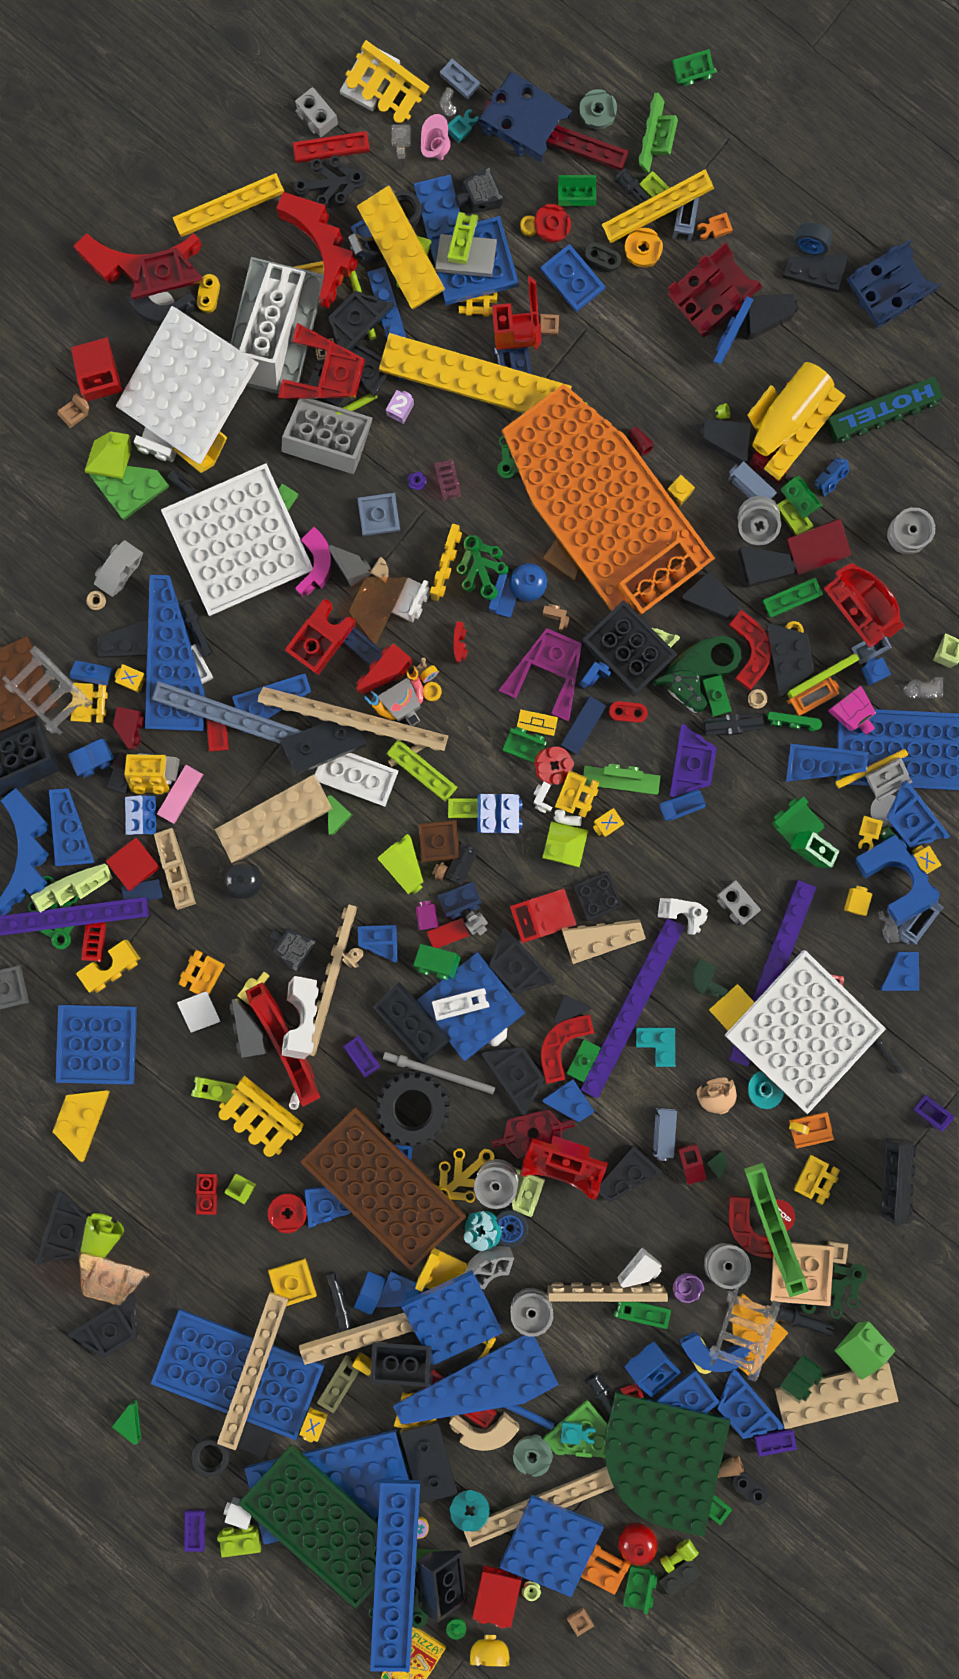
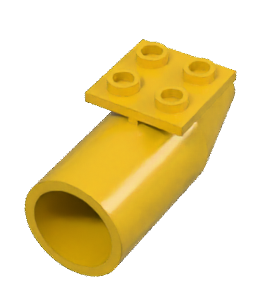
M805 362L779 395L774 386H770L748 414L757 432L752 444L753 447L760 454L768 456L798 433L833 389L834 382L832 378L817 365Z

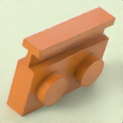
M828 1112L789 1120V1124L793 1121L810 1129L808 1135L791 1130L796 1149L834 1140Z

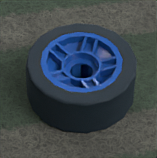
M807 222L798 227L794 238V245L800 252L806 255L822 256L829 250L832 233L821 224Z
M506 1208L495 1215L497 1218L496 1222L501 1227L499 1244L504 1247H514L525 1240L528 1234V1224L526 1217L522 1213L512 1208ZM508 1224L513 1225L511 1232L506 1228Z

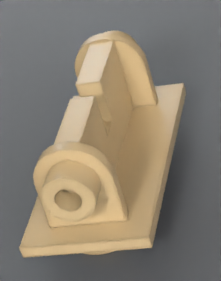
M354 948L348 954L346 952L342 953L341 955L344 957L342 961L350 968L353 966L357 968L359 967L357 962L363 957V951L360 948Z

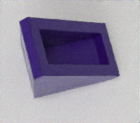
M927 1095L913 1109L935 1129L942 1132L955 1118L954 1115Z

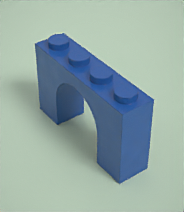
M894 835L858 856L855 864L865 879L886 867H898L909 874L912 880L911 891L888 905L887 909L896 925L900 926L937 904L940 894L937 888L931 886L928 882L929 878L926 872L920 870L917 866L918 862L915 856L908 853L903 839H899Z

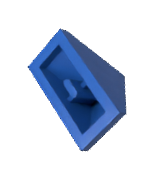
M368 1271L354 1308L372 1315L380 1299L386 1278Z

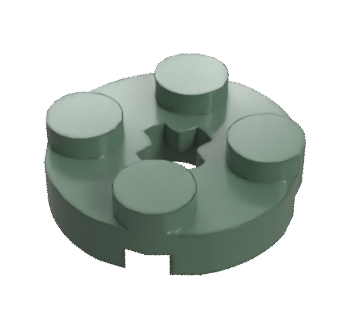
M601 89L589 91L581 100L579 115L584 125L588 129H604L613 124L617 112V103L614 97ZM595 106L603 109L601 113H596L593 110H595Z
M536 1434L526 1436L517 1442L513 1461L521 1473L525 1475L528 1473L537 1477L543 1475L549 1469L553 1454L549 1444L541 1436ZM530 1452L537 1455L536 1460L528 1457Z

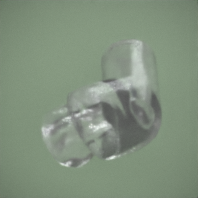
M445 88L439 103L442 111L447 116H453L456 112V106H453L451 103L454 94L451 88Z

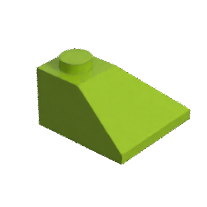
M110 431L94 440L85 473L123 479L132 450L130 436Z
M551 821L542 859L580 867L588 830Z

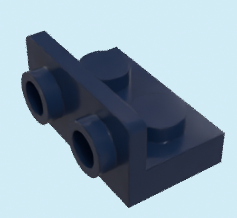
M473 882L438 896L445 916H450L451 919L461 916V911L466 909L469 912L478 909V904L482 903Z

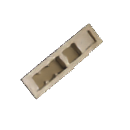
M173 828L155 833L154 836L160 860L166 873L169 888L172 891L175 907L179 910L196 904Z

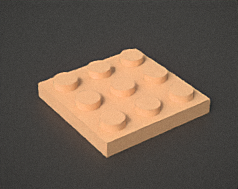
M791 1242L809 1291L791 1298L788 1295L773 1255L771 1301L830 1306L833 1245Z

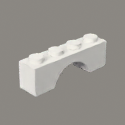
M294 976L289 982L287 1001L297 1008L300 1015V1024L297 1029L289 1031L283 1037V1056L305 1059L313 1051L314 1043L311 1042V1038L315 1031L313 1017H315L317 1012V1006L315 1005V999L319 991L318 987H316L317 980Z

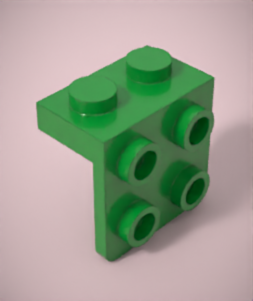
M795 797L788 804L790 807L786 811H779L774 816L775 820L771 823L791 846L798 832L810 830L818 834L824 828V824L806 805L809 802L805 797L799 799Z

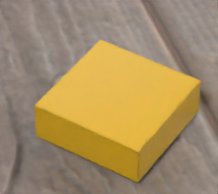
M359 1352L352 1366L369 1376L371 1374L372 1359Z

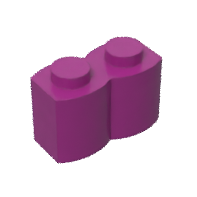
M431 901L419 902V906L415 907L419 930L437 928L435 904H431Z

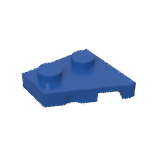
M897 952L894 963L890 967L886 980L881 985L880 990L919 991V952Z

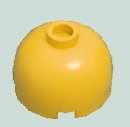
M484 1635V1639L474 1643L470 1654V1665L509 1666L510 1657L507 1645L503 1641L496 1639V1635Z

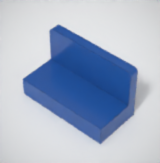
M499 574L496 584L498 594L495 599L491 600L489 612L510 618L517 597L510 591L507 574Z

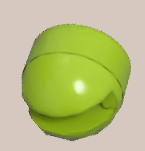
M727 403L719 405L715 412H718L716 417L720 420L729 419L731 416Z

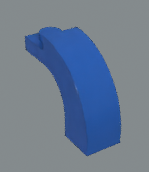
M697 1331L679 1340L686 1354L695 1364L713 1372H727L738 1368L735 1360L746 1358L749 1352L752 1351L746 1339L724 1351L711 1350L704 1345Z

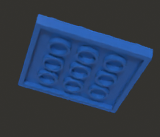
M500 216L478 221L473 236L497 239L492 277L437 272L445 288L442 293L446 305L519 287V281ZM455 228L427 235V239L432 241L430 250L435 268L440 234L453 235Z
M478 952L457 968L454 980L449 978L447 981L442 980L418 999V1002L451 1038L449 1042L464 1061L525 1014ZM485 988L486 1002H489V1008L439 1021L436 1020L433 1001ZM477 997L472 998L473 1005L479 1003Z
M58 1005L56 1083L134 1084L137 1007Z
M473 1270L401 1302V1307L421 1345L432 1347L434 1365L503 1333Z
M531 1495L500 1562V1568L572 1597L604 1528L603 1524Z

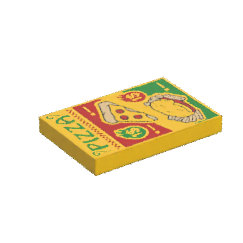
M412 1627L410 1672H383L381 1678L427 1679L446 1646L421 1629Z

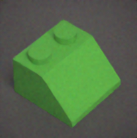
M869 1321L857 1323L834 1350L860 1380L865 1379L882 1367L895 1352L893 1347Z

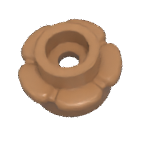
M444 862L440 865L436 864L432 873L435 875V880L443 881L448 871V866H445Z

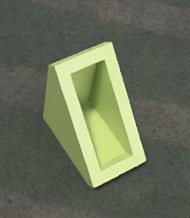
M945 633L933 661L949 668L957 665L959 662V639Z

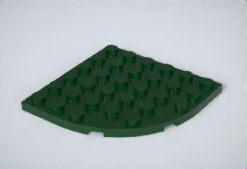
M615 1391L606 1429L604 1451L608 1474L618 1495L637 1515L655 1525L704 1537L731 1422L730 1418Z

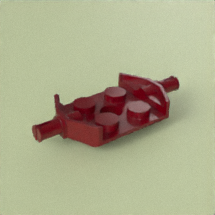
M549 1109L508 1119L504 1136L491 1140L492 1147L506 1146L518 1159L525 1156L527 1148L531 1144L532 1138L527 1135L530 1128H536L539 1131L538 1136L534 1139L550 1144L553 1135L561 1138L564 1129L575 1127L573 1119L564 1122L559 1121Z

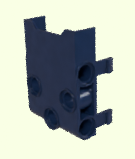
M510 72L500 88L493 93L492 100L480 116L478 122L483 127L482 132L491 137L493 133L514 147L513 152L521 157L523 152L542 163L543 154L547 149V139L560 120L571 119L572 110L522 77ZM528 94L531 97L525 98L523 95ZM498 100H504L505 102H504V103H498L497 101H498ZM504 125L510 126L509 129H504L502 127Z
M913 239L899 247L895 245L890 248L883 256L866 266L863 265L856 269L855 273L847 279V282L859 299L860 307L867 311L877 328L918 304L921 300L937 291L942 284L939 283L935 286L933 282L927 281L912 259L913 251L910 248ZM871 271H876L879 276L873 275ZM866 296L871 297V298L873 299V301H872V302L868 301V300L866 299ZM892 302H896L899 307H894Z

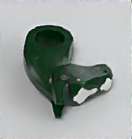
M717 636L701 640L682 652L673 661L665 675L658 677L652 682L653 686L663 685L674 698L685 705L690 711L699 713L707 705V701L700 690V677L725 676L735 670L741 660V649L735 640L727 636ZM716 646L727 648L731 653L730 664L727 666L716 665L711 659L712 648Z

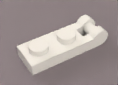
M485 988L433 1001L436 1020L439 1021L489 1008V1002H486ZM473 997H477L478 1004L473 1005Z

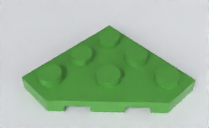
M126 466L123 479L89 473L123 520L130 517L169 488V485L160 473L154 469Z
M587 1399L543 1437L556 1455L569 1454L590 1458L603 1457L605 1459V1435L608 1423ZM562 1421L582 1423V1429L589 1426L594 1427L596 1432H589L587 1434L589 1438H594V1443L589 1444L584 1439H581L580 1445L561 1443Z

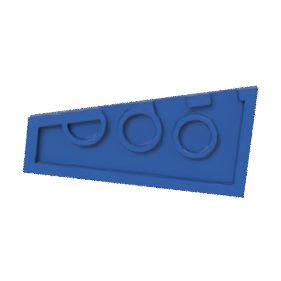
M306 673L264 686L300 697L311 692ZM263 687L232 697L236 708L267 719L282 710L280 707L266 706L258 702V697Z
M791 744L786 782L867 772L869 752Z
M69 788L49 790L55 866L95 863Z
M325 1186L305 1188L309 1228L351 1213Z

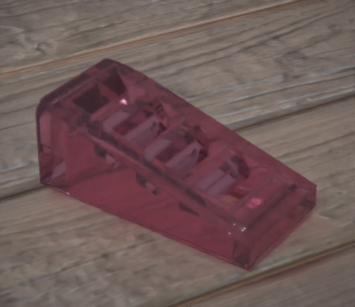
M453 459L434 463L443 501L461 497ZM449 465L451 467V469L440 471L439 469L441 467ZM452 473V476L441 477V475ZM454 480L453 483L443 485L444 481ZM454 486L456 488L454 490L445 491V488Z

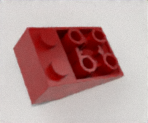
M108 337L71 347L81 395L87 402L123 392Z
M394 643L391 646L387 645L381 652L383 656L380 660H375L369 667L370 672L366 676L362 675L356 684L358 686L356 688L359 694L362 695L400 679L405 674L406 669L408 670L413 664L411 657Z
M565 889L510 906L522 943L562 930L561 928H569L576 925Z

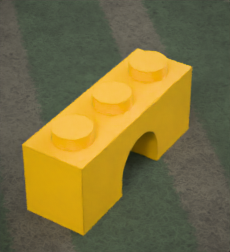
M123 940L108 951L113 959V964L109 970L105 971L99 967L97 962H92L76 973L88 992H100L106 987L105 983L110 980L114 982L122 976V971L125 969L129 971L138 965L137 961L141 958L128 940Z

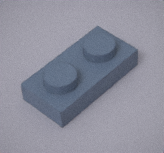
M453 59L440 71V76L466 99H469L480 87V82Z

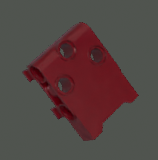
M726 242L709 257L704 254L698 260L699 264L678 283L674 281L668 286L670 290L667 293L668 296L703 338L711 334L743 305L747 296L752 297L762 288L759 281L750 280L734 262V253ZM699 280L697 286L691 287L692 281ZM690 307H696L694 313H687ZM717 308H723L721 314L714 315V311Z

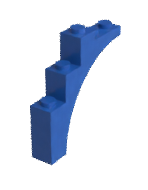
M16 788L1 800L15 825L18 839V856L10 883L0 897V916L9 913L12 909L11 907L16 902L19 903L26 898L27 893L31 895L39 893L49 885L35 869V866L42 865L49 855L35 837L43 835L47 831L46 828L49 824Z

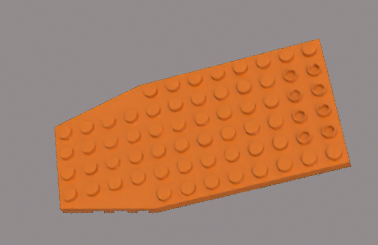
M562 384L502 429L532 505L611 611L624 600L640 616L715 559L627 437L620 430L618 431L607 419L601 417L595 409L588 406L583 399L565 384Z

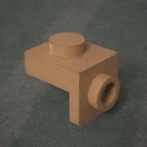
M75 394L72 401L59 409L57 414L71 428L87 417L89 405L84 398Z
M553 604L544 606L542 617L560 620L559 632H562L563 627L567 628L569 617L566 616V610H562L560 606Z

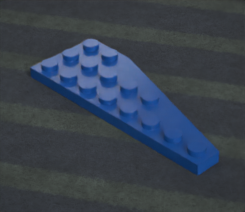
M150 575L145 729L204 731V717L152 700L158 681L205 697V692L171 577L168 575Z
M522 1335L438 1380L431 1386L425 1387L394 1404L393 1408L403 1425L524 1404L559 1384L535 1336Z

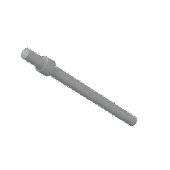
M388 1052L384 1054V1060L396 1063L399 1067L404 1068L406 1066L492 1095L494 1093L495 1087L409 1060L407 1059L408 1057L403 1055L397 1056Z

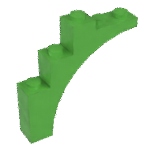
M760 1163L745 1168L755 1206L789 1297L809 1292L781 1217L764 1164Z

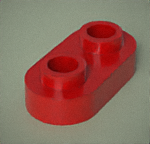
M617 701L611 705L609 715L615 721L641 723L646 719L648 711L640 703ZM618 708L621 709L622 714L617 715L615 713V710ZM634 711H640L641 716L636 717L634 715Z

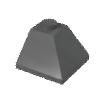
M332 545L328 547L331 556L350 587L370 576L368 570L371 568L365 559L361 560L360 556Z

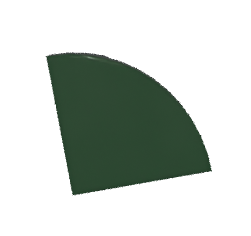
M719 1151L706 1162L718 1178L722 1176L726 1167L725 1156L722 1151Z

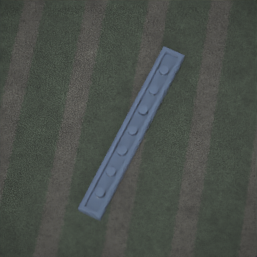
M160 681L157 682L152 700L279 744L281 740L302 732V730Z

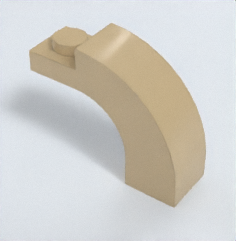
M505 1412L486 1430L470 1425L459 1415L450 1416L449 1418L450 1428L457 1434L462 1433L460 1435V1443L475 1450L486 1451L499 1448L508 1443L519 1431V1423Z

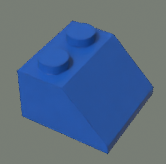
M655 1342L647 1345L639 1355L632 1358L625 1366L635 1383L651 1398L681 1374V1371Z

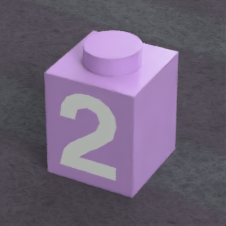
M396 390L386 408L387 416L404 424L414 406L412 396L405 391L400 392Z

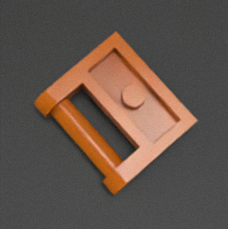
M596 1544L581 1577L615 1595L630 1564L625 1559L621 1560L602 1550L601 1546ZM598 1556L619 1567V1570L616 1571L595 1560V1558Z

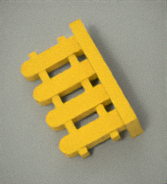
M365 40L361 47L363 54H357L358 62L352 72L348 70L345 74L348 76L346 80L347 87L354 89L359 84L364 88L362 97L366 101L371 100L373 96L377 97L380 100L378 109L381 112H386L389 107L396 111L393 116L396 123H402L405 119L409 120L411 117L408 114L415 102L420 103L421 98L419 95L424 96L429 86ZM372 60L378 62L379 65L376 66L374 63H372ZM369 67L375 72L368 83H366L361 78ZM389 71L395 75L394 78L387 73ZM386 79L390 82V85L382 95L377 89L382 81ZM406 83L411 88L408 89L405 86H403V84ZM401 90L406 96L398 107L393 101Z
M245 1075L239 1081L237 1088L235 1087L232 1090L234 1095L226 1104L222 1102L219 1105L221 1108L219 1118L221 1120H228L230 1117L236 1120L234 1130L239 1133L245 1129L250 1131L249 1142L253 1145L258 1144L260 1141L266 1144L263 1152L268 1157L273 1156L275 1153L279 1155L282 1152L280 1147L287 1139L292 1140L294 1135L297 1136L304 1125ZM244 1102L249 1107L240 1116L235 1111ZM259 1114L264 1119L255 1128L250 1123ZM272 1127H275L278 1132L270 1140L265 1135Z

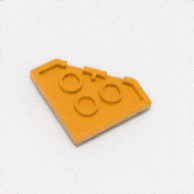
M742 1293L730 1307L734 1345L746 1339L752 1350L746 1358L735 1360L738 1367L751 1378L786 1337L788 1332Z

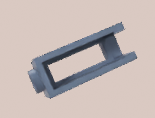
M699 197L694 199L690 225L681 223L684 205L677 208L672 238L676 239L677 234L682 233L688 234L687 241H691Z
M744 461L740 466L736 464L729 472L731 475L728 481L732 480V483L748 498L765 496L773 499L777 493Z
M939 903L930 907L933 912L915 935L909 929L921 913L903 923L896 932L900 935L899 939L907 945H916L944 907Z
M656 1108L658 1115H655L653 1150L656 1152L652 1154L657 1157V1160L669 1161V1158H674L677 1111L675 1109Z

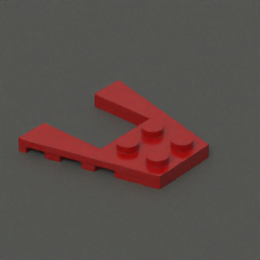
M297 323L292 342L327 351L318 387L282 379L278 398H356L365 359Z

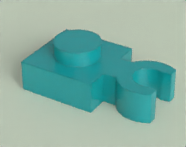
M471 109L465 112L464 118L458 115L448 124V134L458 143L471 132V126L476 125L478 121V116L474 119L468 117L471 114Z
M562 1421L560 1441L561 1443L580 1445L581 1439H584L587 1443L592 1444L595 1440L594 1438H589L587 1434L589 1432L595 1433L596 1430L592 1426L582 1429V1423Z

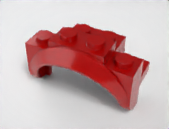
M854 563L848 564L837 571L835 574L838 577L824 588L870 648L885 636L892 637L905 626L900 620L897 600L889 588L875 575Z
M554 1135L550 1144L532 1138L523 1159L520 1176L541 1175L554 1178L576 1187L585 1193L589 1199L596 1200L607 1163L589 1157L590 1147Z

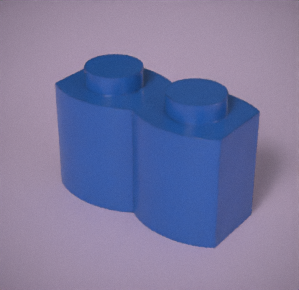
M105 739L97 740L68 754L77 776H83L84 778L93 775L94 770L97 768L103 770L110 767L111 762L115 761Z

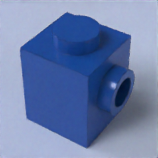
M876 657L871 658L861 668L869 686L891 675L883 657L878 660Z

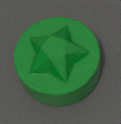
M453 1617L447 1623V1634L452 1639H461L466 1633V1623L460 1617Z

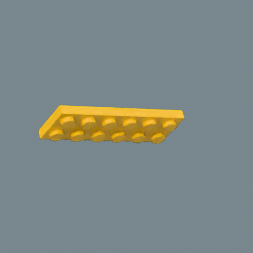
M390 186L385 187L357 206L411 309H415L445 290Z

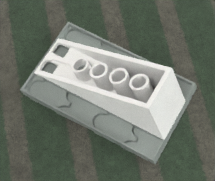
M251 257L230 343L259 363L249 379L247 387L279 394L282 379L300 383L308 346L295 344L292 342L297 323L310 330L313 329L320 301L319 295L324 280L323 274Z

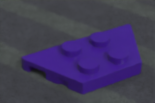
M681 724L669 797L679 796L711 785L717 747L705 741L703 737L687 728L685 724Z

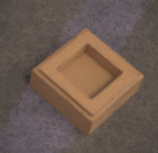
M540 314L541 335L558 336L559 315Z
M584 1607L567 1617V1621L577 1637L594 1627V1623Z

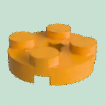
M639 228L630 234L626 239L624 249L627 261L641 268L654 266L659 260L663 249V243L657 236L658 234L649 228ZM642 244H646V248H649V250L642 252L638 246L641 247Z

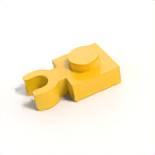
M864 816L859 835H863L864 838L859 841V849L862 848L863 843H869L868 851L873 848L872 838L878 840L883 820Z

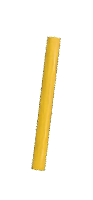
M906 749L900 750L867 766V772L853 773L836 781V786L841 788L898 757L902 759L908 756Z

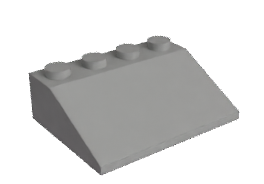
M299 399L282 436V452L354 474L373 418L314 399Z

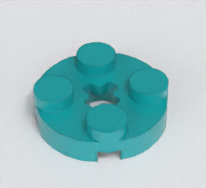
M489 1211L471 1213L465 1224L464 1240L478 1251H485L495 1247L501 1237V1227L496 1222V1216ZM482 1226L483 1230L485 1231V1234H481L480 1229L482 1228Z
M468 1490L459 1493L454 1498L450 1506L451 1519L457 1528L466 1532H476L482 1529L488 1522L489 1503L481 1493ZM467 1506H474L475 1509L473 1510V1516H466L465 1512L467 1511Z

